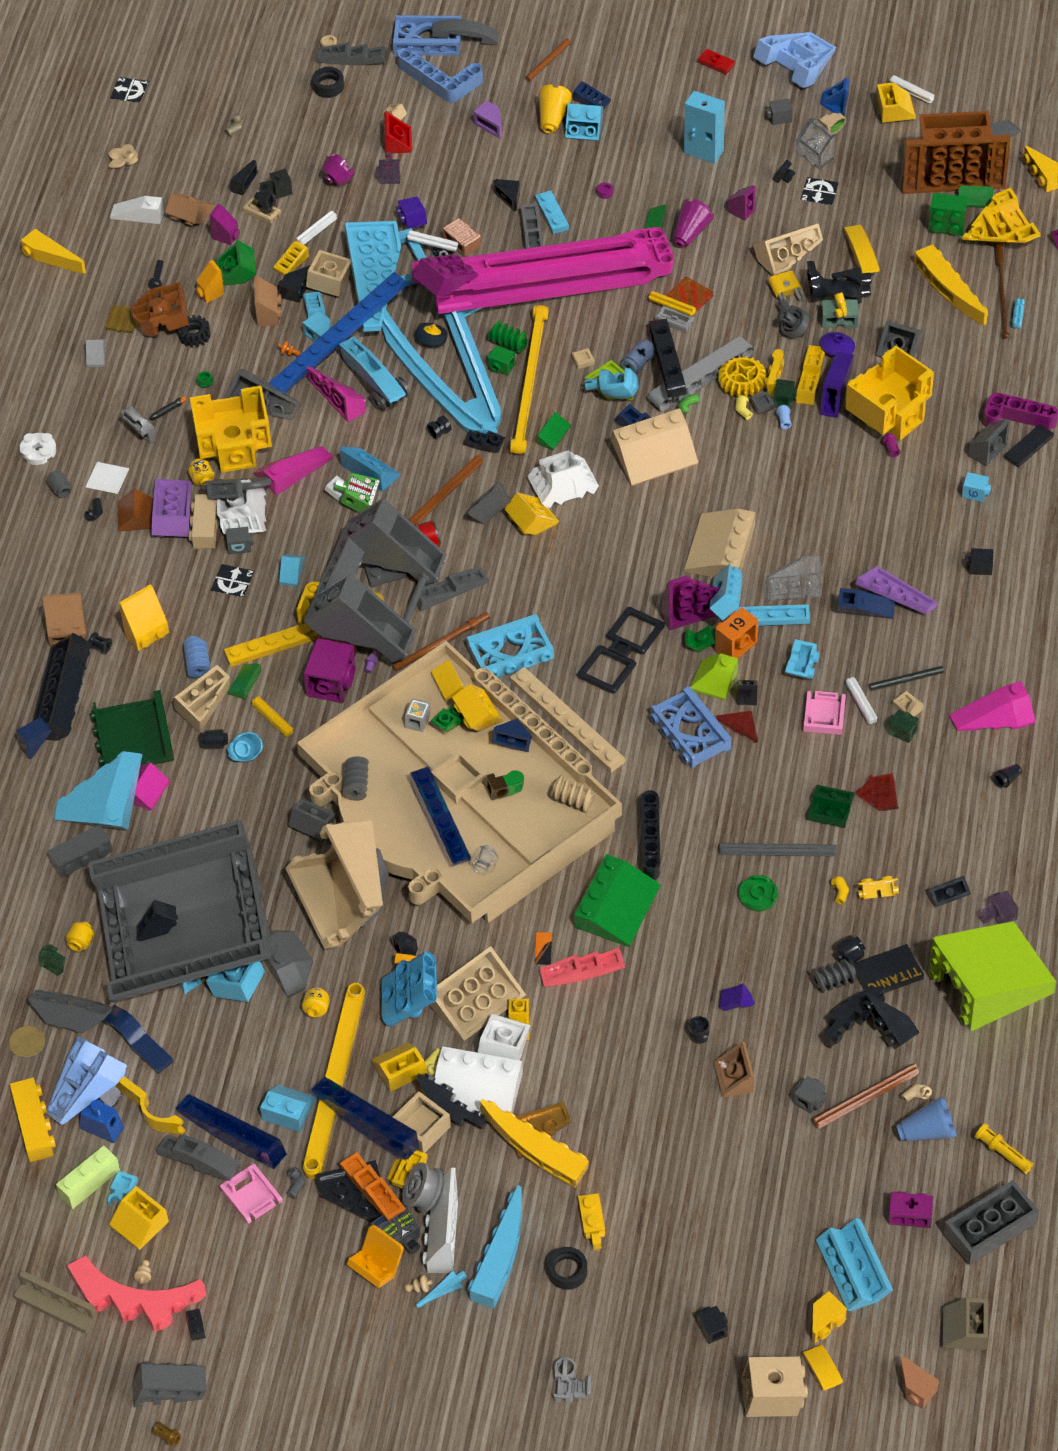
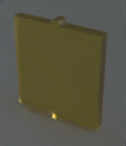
M113 305L104 327L105 330L133 334L136 324L131 315V307Z

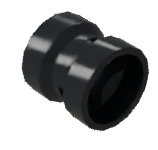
M444 415L438 417L437 421H431L427 424V430L434 439H438L443 433L446 434L452 430L449 420Z
M696 1016L689 1022V1038L693 1043L702 1044L709 1038V1022L705 1017Z

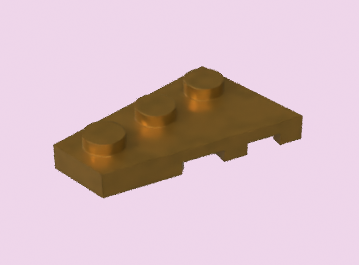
M564 1101L516 1116L518 1120L526 1121L535 1130L543 1131L550 1136H553L571 1123V1118ZM515 1149L518 1159H521L523 1155Z

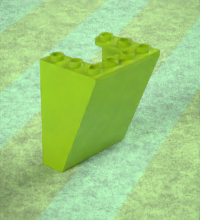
M1014 921L932 938L930 966L928 969L929 976L932 980L941 982L944 978V972L949 974L953 986L962 993L961 1015H959V1019L962 1025L967 1026L970 1032L1055 992L1056 980Z

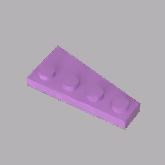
M878 566L858 577L856 585L924 614L934 610L938 604L934 599Z

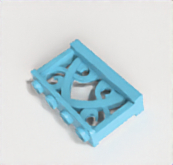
M537 614L466 637L467 649L478 669L487 668L496 677L511 674L523 667L529 668L532 665L547 662L554 658V648L541 626ZM537 632L539 638H532V633ZM511 641L515 644H523L516 656L506 655L499 652L505 642ZM531 643H540V644H542L544 647L539 648L538 645H536V644H531ZM482 650L485 655L480 657L478 651ZM491 657V665L485 666L484 662Z

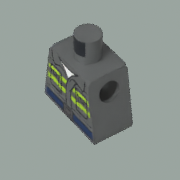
M401 1202L406 1208L405 1211L390 1221L381 1216L373 1221L371 1225H376L402 1244L403 1248H406L410 1254H414L420 1249V1245L416 1241L420 1238V1230L408 1207Z

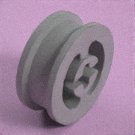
M423 1162L415 1165L410 1171L403 1188L402 1199L404 1205L410 1208L416 1206L417 1210L422 1213L428 1212L440 1195L443 1184L442 1171L438 1168L429 1169L428 1165Z

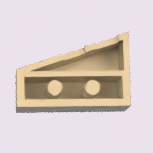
M216 665L174 697V709L200 733L229 690L230 676Z

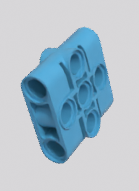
M428 951L409 962L406 960L400 961L394 971L382 978V1019L390 1027L395 1026L408 1017L417 1018L425 1007L431 1005L437 999L436 959Z

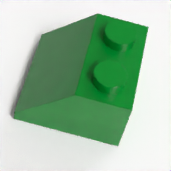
M237 240L216 259V265L222 273L223 286L245 284L255 276L254 248Z

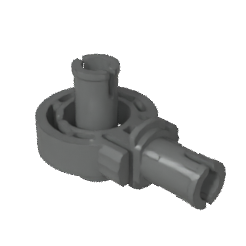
M781 299L780 303H777V307L781 311L779 315L781 331L790 338H797L802 334L806 335V329L809 324L808 313L795 305L790 307L787 300Z

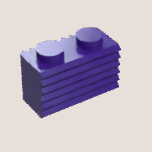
M418 196L398 201L396 212L401 219V223H405L407 228L410 229V227L413 228L414 226L417 227V225L423 226L427 224L426 211Z

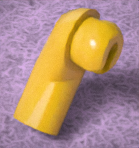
M843 292L834 295L838 307L834 312L837 318H844L847 315L846 302Z

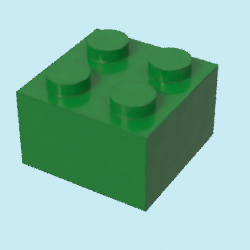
M933 193L928 232L963 236L968 197Z

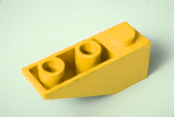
M1025 146L1024 154L1022 155L1023 161L1029 166L1032 175H1035L1039 185L1046 192L1058 189V162L1029 146Z

